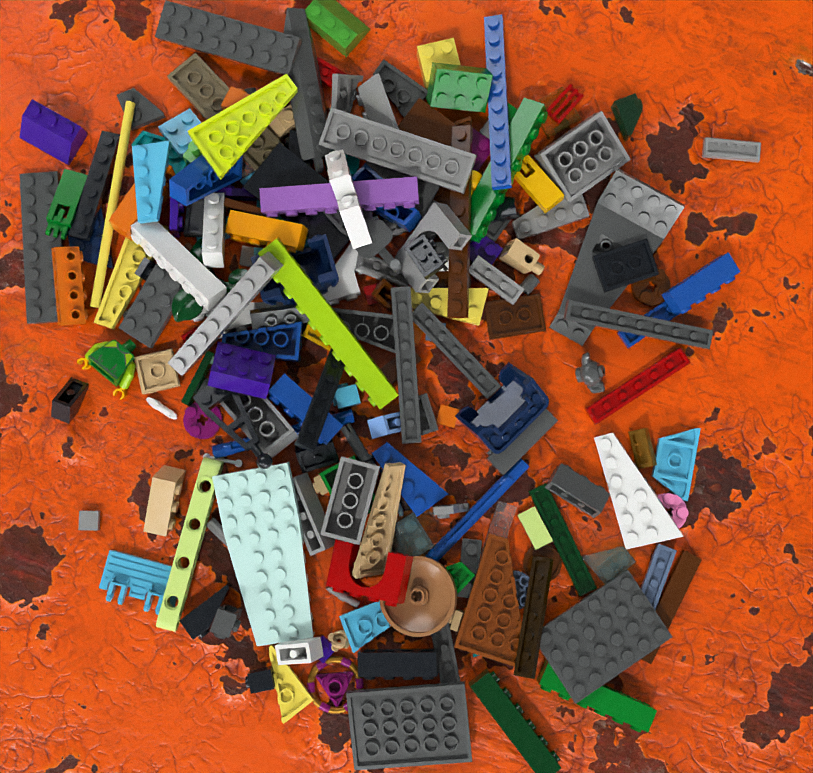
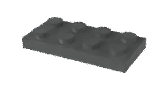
M156 263L121 322L119 329L147 347L153 348L172 316V302L174 296L183 289L182 285L178 281H174L170 277L169 272L160 268Z

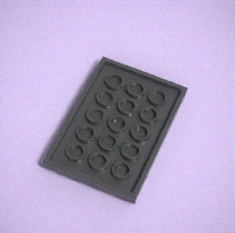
M625 570L545 624L542 631L540 651L576 704L671 639L672 635L629 570Z
M465 681L348 690L346 692L354 770L472 762Z

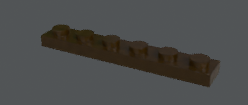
M536 556L532 558L513 674L515 676L535 679L554 561L551 558Z

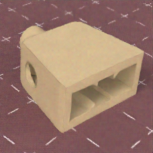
M517 238L507 242L498 257L500 261L523 274L532 271L540 275L545 268L544 265L537 261L540 255Z

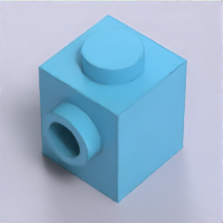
M348 383L338 385L333 399L334 406H338L340 410L361 404L356 384L348 386Z

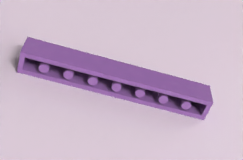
M417 177L353 181L360 206L365 211H374L376 207H384V209L389 210L401 205L404 208H413L415 204H419ZM331 183L259 188L261 213L268 218H278V215L286 214L287 217L298 216V213L317 215V212L325 211L326 214H334L339 210Z

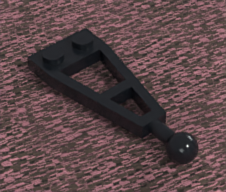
M207 386L193 396L202 411L247 452L252 450L257 457L256 462L259 468L268 469L273 463L272 457L267 453H263L259 448L260 440L239 393ZM232 395L242 416L227 426L211 410ZM244 424H246L252 437L248 442H245L234 432Z

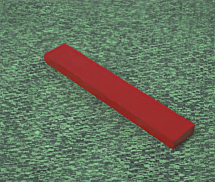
M679 347L585 408V411L596 425L691 362L681 347Z

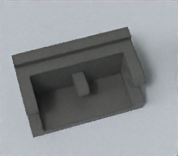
M428 394L419 395L422 436L439 429Z

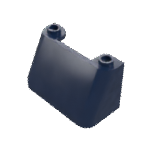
M509 362L499 373V380L503 386L477 411L467 406L455 415L460 423L495 454L502 453L549 404L547 395L535 380Z

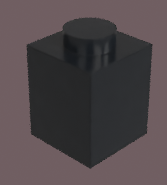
M272 666L250 670L247 674L248 676L245 677L247 689L250 688L251 694L275 689Z

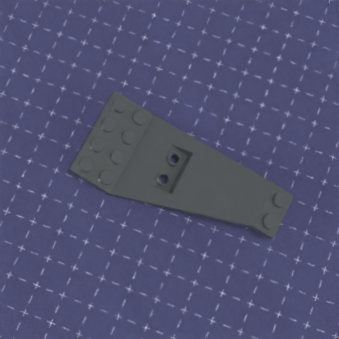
M617 168L597 202L560 309L549 328L583 346L596 326L563 320L567 300L610 309L627 287L624 286L604 293L592 256L646 238L653 254L665 239L685 205ZM607 242L610 246L605 247L603 243Z

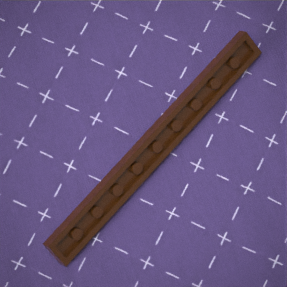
M471 125L452 127L451 147L472 153L473 127ZM472 172L464 194L450 190V209L469 232L471 224ZM470 240L462 250L449 249L448 318H468Z

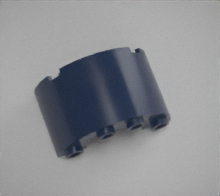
M318 234L313 236L312 239L307 240L309 248L304 247L303 252L296 251V253H291V255L322 295L329 292L328 288L330 286L335 287L338 284L339 277L326 234ZM258 253L251 257L252 265L260 257ZM273 278L260 291L262 301L266 304L277 305V302H282L283 306L297 304L293 298L289 299L283 292L285 288L281 282L277 284Z

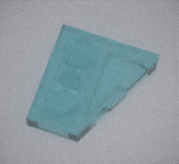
M623 546L582 556L583 560L603 584H606L636 562Z

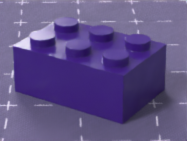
M218 342L208 386L266 399L276 355Z

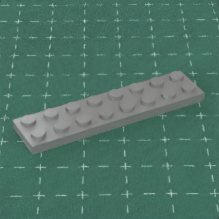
M332 107L319 145L334 151L343 149L346 155L417 177L418 179L462 194L465 192L477 158L475 154Z

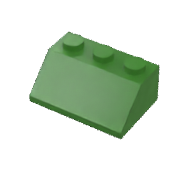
M313 0L305 9L309 27L346 58L370 31L368 26L336 0Z

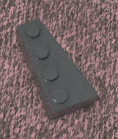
M333 308L356 339L395 353L393 315Z

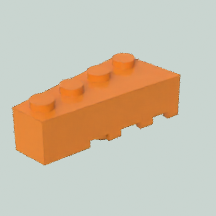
M170 165L166 168V184L163 186L162 205L170 197L169 179L175 175ZM135 183L109 219L113 229L130 241H132L131 225L138 221Z

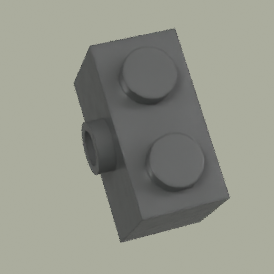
M224 603L217 610L210 632H213L214 636L220 639L229 638L240 627L241 621L239 619L243 609Z

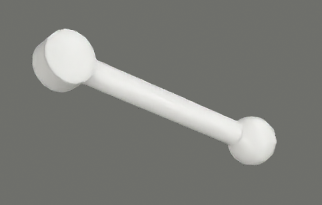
M205 453L203 455V458L208 457L211 459H215L214 456H210V454ZM224 458L215 459L223 461L225 463L235 464L236 467H241L243 464L241 460L234 461Z

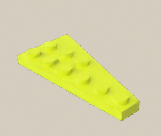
M285 74L188 130V135L220 180L297 94L298 89L290 77Z

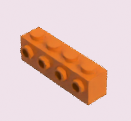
M79 246L51 248L58 326L86 324L85 320H88V311L84 309L86 291L82 286V282L85 281V274L81 270L83 253L79 250Z

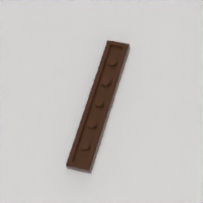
M685 550L682 551L655 609L667 629H669L702 559ZM660 646L644 656L642 660L652 664Z

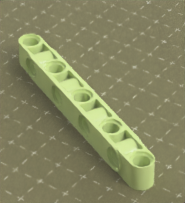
M204 457L202 460L157 618L156 627L174 632L178 629L179 620H181L206 531V524L208 523L216 495L212 476L222 473L223 461ZM205 481L211 483V488L207 492L202 490V484ZM194 519L200 521V527L196 530L191 526ZM183 557L189 559V566L187 568L181 566V559ZM172 596H176L179 600L176 607L170 604Z

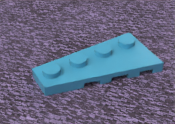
M170 141L132 146L137 218L140 224L160 221L163 186L166 184L165 174L166 168L169 165V150H171L172 146Z
M372 602L339 615L353 653L391 626L382 613L380 602Z

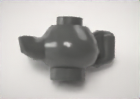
M587 352L582 355L581 367L575 369L576 379L579 383L584 382L593 394L604 392L605 386L601 380L606 374L605 367L591 360L590 354Z

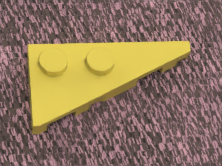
M272 644L269 646V657L273 668L275 689L282 716L281 720L284 724L314 699L289 665H278L275 646Z

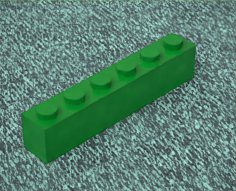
M545 659L537 678V682L541 685L540 688L549 693L553 690L559 693V697L569 701L571 697ZM602 685L576 703L586 709L588 706L594 708V712L605 717L606 714L612 716V720L623 725L624 722L630 724L631 729L640 733L642 730L649 732L657 712L653 706L606 685Z

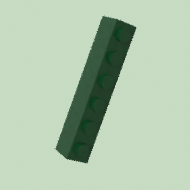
M485 669L469 682L470 688L535 773L558 772L561 769L559 764L561 759L554 750L549 751L546 747L549 743L542 734L537 735L534 731L536 726L531 719L526 720L522 715L524 710L518 703L514 705L510 699L512 695L506 687L502 689L498 684L501 680L494 671L490 673L488 669Z

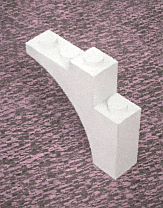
M344 150L332 151L325 155L327 172L337 199L339 212L352 247L355 249L372 243Z

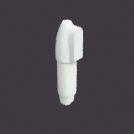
M150 397L146 398V401L155 410L160 411L173 420L178 418L174 411L163 405L160 401Z

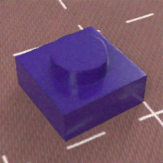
M322 635L321 643L324 657L319 660L324 664L334 651L331 649V642Z

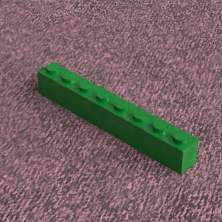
M523 98L509 125L512 184L514 176L522 167L525 155L529 154L531 144L538 137L539 129L542 123L546 122L548 116L544 103L528 98ZM491 161L471 196L470 233L472 237L470 240L478 243L486 236L488 226L495 219L496 210L504 202L505 194L508 190L492 189Z

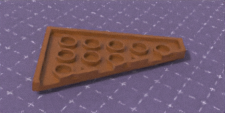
M488 533L454 647L515 667L522 622L509 542L507 538Z

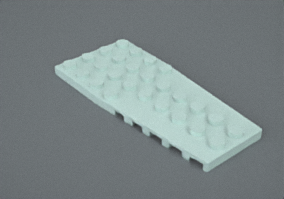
M290 463L274 464L268 469L258 467L212 476L225 540L256 645L263 646L312 638L315 632H313V615L310 609L311 599L310 593H308V574H306L305 568L306 557L303 551L302 524Z

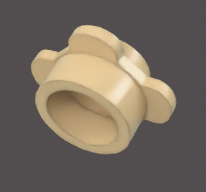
M344 630L328 635V640L332 644V651L337 652L341 648L346 649L350 646Z

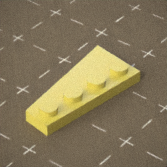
M411 288L413 310L423 303L434 315L448 318V288H432L429 293H418ZM469 288L468 318L449 319L479 326L489 288Z

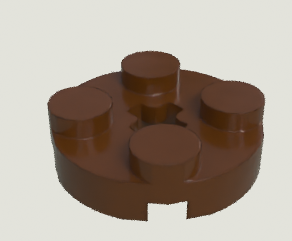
M658 269L659 275L631 284L634 298L643 303V305L656 306L662 303L664 299L661 294L671 288L670 280L662 269ZM649 282L655 284L654 292L646 288Z

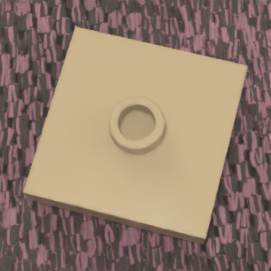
M172 348L134 358L142 395L181 386L178 372L168 364L174 356Z

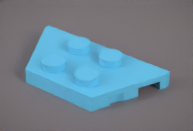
M694 428L658 438L655 453L657 465L653 466L651 476L683 501H688L701 428Z

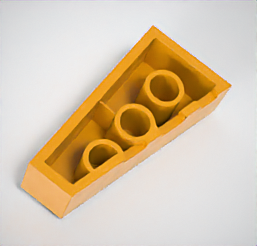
M230 210L225 233L230 235V239L234 241L247 242L257 246H268L275 239L279 238L289 252L296 253V251L303 252L309 229L303 224Z

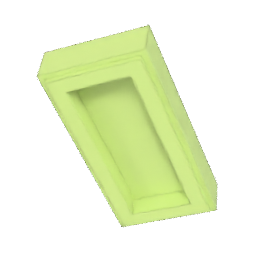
M535 506L517 515L535 550L553 542Z

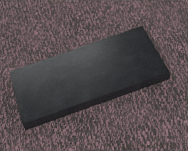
M278 143L243 188L260 201L259 188L325 184L330 182L285 146ZM322 211L317 212V215H306V213H298V216L287 217L286 214L278 215L284 221L303 224L308 228V240L312 239L315 235L326 234L333 259L337 257L350 240L348 236L343 235Z

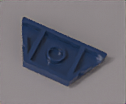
M102 203L90 241L71 238L68 232L70 247L79 246V250L83 253V261L94 265L98 263L105 223ZM110 247L107 268L114 269Z

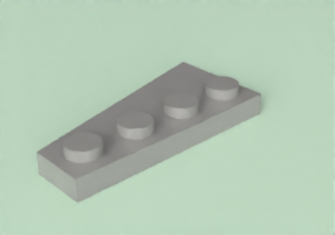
M581 194L571 202H568L564 197V200L546 214L539 206H536L514 220L512 226L517 239L522 240L588 218L590 215Z

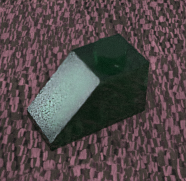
M636 93L614 101L611 106L624 141L631 137L643 111L642 102L637 98Z

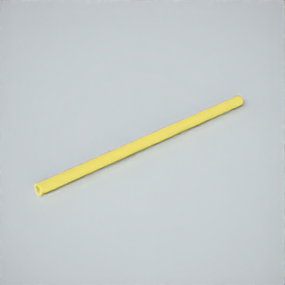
M126 101L95 274L90 307L99 308L101 304L114 230L109 219L118 207L134 116L135 103L131 101Z

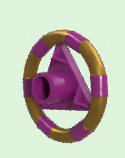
M331 656L324 664L321 661L316 663L310 671L307 680V690L314 699L312 701L313 704L320 710L330 714L347 712V702L342 706H339L353 674L356 678V690L364 689L363 677H358L357 665L341 656ZM333 663L341 664L351 670L317 674L321 669ZM315 678H317L336 707L322 702L315 693Z

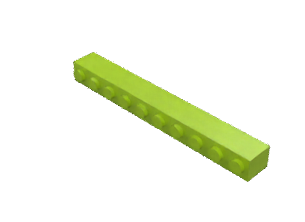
M277 238L258 253L260 257L269 251L284 265L273 277L274 281L277 284L281 282L285 288L283 289L285 295L289 299L293 298L297 303L295 307L301 315L306 314L309 318L307 322L314 331L317 329L320 332V339L326 346H331L334 350L332 354L338 362L342 360L345 364L344 370L350 377L353 375L356 378V385L362 392L364 390L369 395L367 399L372 406L375 407L377 405L381 409L399 396L398 391L281 240Z

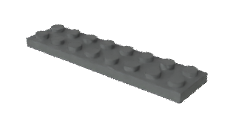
M166 0L155 37L159 40L278 74H287L289 77L292 75L302 43V39L297 36Z
M52 171L19 174L27 324L56 323L58 321L51 248L64 247L63 239H61V231L58 238L53 237L54 230H52L50 236L45 235L48 226L46 217L60 182V173Z

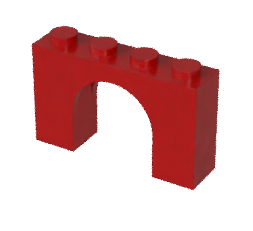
M335 539L326 586L332 587L334 592L344 593V591L350 592L349 595L353 597H361L363 595L367 596L369 601L379 602V600L385 601V605L397 607V604L405 602L414 556L398 552H388L384 575L376 585L371 587L364 584L360 578L356 579L352 576L354 562L356 561L360 545Z

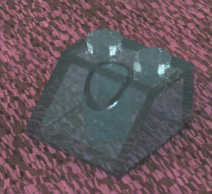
M414 512L396 522L392 552L419 556L434 546Z

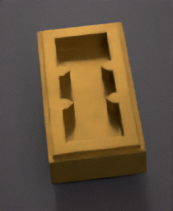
M648 428L629 431L630 442L638 469L656 466V458Z

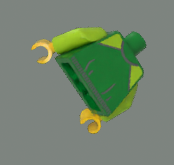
M130 339L123 345L116 340L96 343L85 354V358L77 360V364L81 365L85 361V366L82 367L83 370H87L92 366L116 387L119 385L120 388L115 389L113 395L116 396L118 391H121V400L127 396L125 389L129 388L134 377L136 365L134 363L135 357L131 352L137 346Z

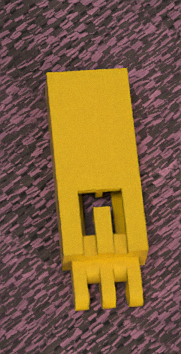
M529 155L525 156L521 169L525 175L528 172L531 175L525 178L519 171L514 176V179L546 214L564 200V194Z

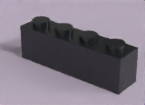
M438 648L361 649L358 652V677H364L365 680H373L376 677H383L385 680H392L395 677H403L404 680H412L415 677L431 680L437 677L439 673Z

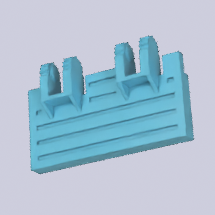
M109 550L99 588L108 590L106 601L111 602L116 585L122 586L117 602L122 605L125 601L128 587H131L128 596L141 600L146 598L143 609L146 612L151 608L154 595L159 596L155 613L159 615L172 566L127 553ZM172 596L170 604L175 607L178 598Z

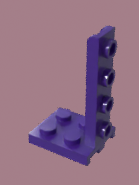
M228 185L214 192L224 193L225 198L235 201L257 200L243 187L240 189ZM170 197L169 229L173 237H181V232H184V220L181 213H185V205Z

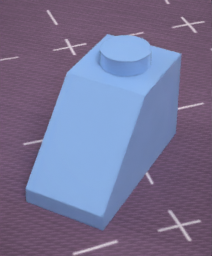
M400 412L367 420L372 439L401 432Z

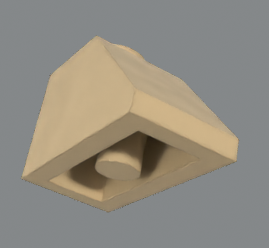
M291 104L284 108L267 127L280 142L290 135V130L296 131Z

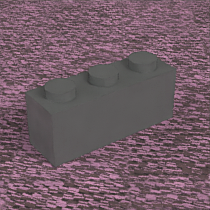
M562 463L554 469L545 486L546 489L593 518L602 512L610 496V493L602 486L595 485L586 476L579 475L570 466L563 465Z

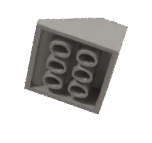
M602 111L592 114L534 155L541 169L560 189L568 202L573 201L613 173L617 168L631 160Z

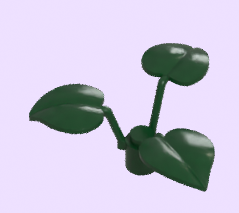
M201 238L192 247L190 253L203 264ZM207 268L227 287V294L248 271L246 269H236L230 273L228 282H225L211 268ZM182 289L174 296L172 314L176 322L192 320L201 314L203 306H200L190 293L188 294Z

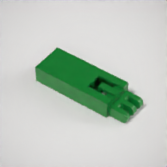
M64 169L46 217L48 226L45 235L50 236L52 230H54L53 237L58 238L61 231V239L66 240L88 175ZM63 205L65 208L66 206L70 207L66 218H63V215L66 213L62 209Z

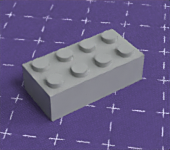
M239 393L260 440L258 446L263 453H267L273 458L297 438L298 435L267 398L263 399ZM232 395L220 403L234 421L242 416ZM246 424L241 426L240 428L246 436L252 439Z
M341 456L320 535L360 545L380 466Z

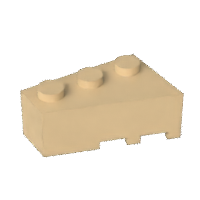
M163 465L152 477L143 532L166 537L170 531L174 530L176 525V519L174 518L179 508V497L186 470Z

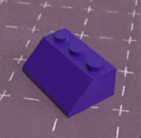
M32 99L22 115L19 138L69 166L88 133L78 124Z

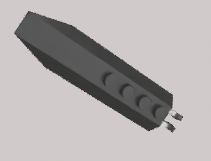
M287 8L283 33L302 39L290 77L298 89L297 94L291 99V106L301 160L312 159L315 171L322 173L324 170L322 159H324L327 171L325 155L334 150L319 145L328 114L316 49L305 9Z

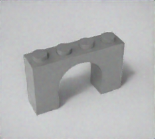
M437 202L430 206L426 215L418 223V226L407 238V241L394 258L400 260L401 273L414 291L418 293H429L439 279L434 274L426 280L405 247L423 234L428 239L437 234L448 249L462 250L472 237L471 233L447 204Z

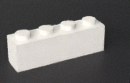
M212 193L204 198L202 257L206 268H224L226 228L224 193Z

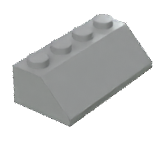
M379 73L375 74L358 87L356 99L358 105L363 106L364 112H362V116L365 119L399 129Z

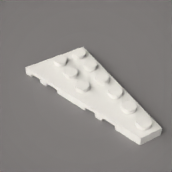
M614 432L594 437L625 548L631 549L683 537V533L679 530L670 514H668L645 477L642 476L636 464L629 457Z

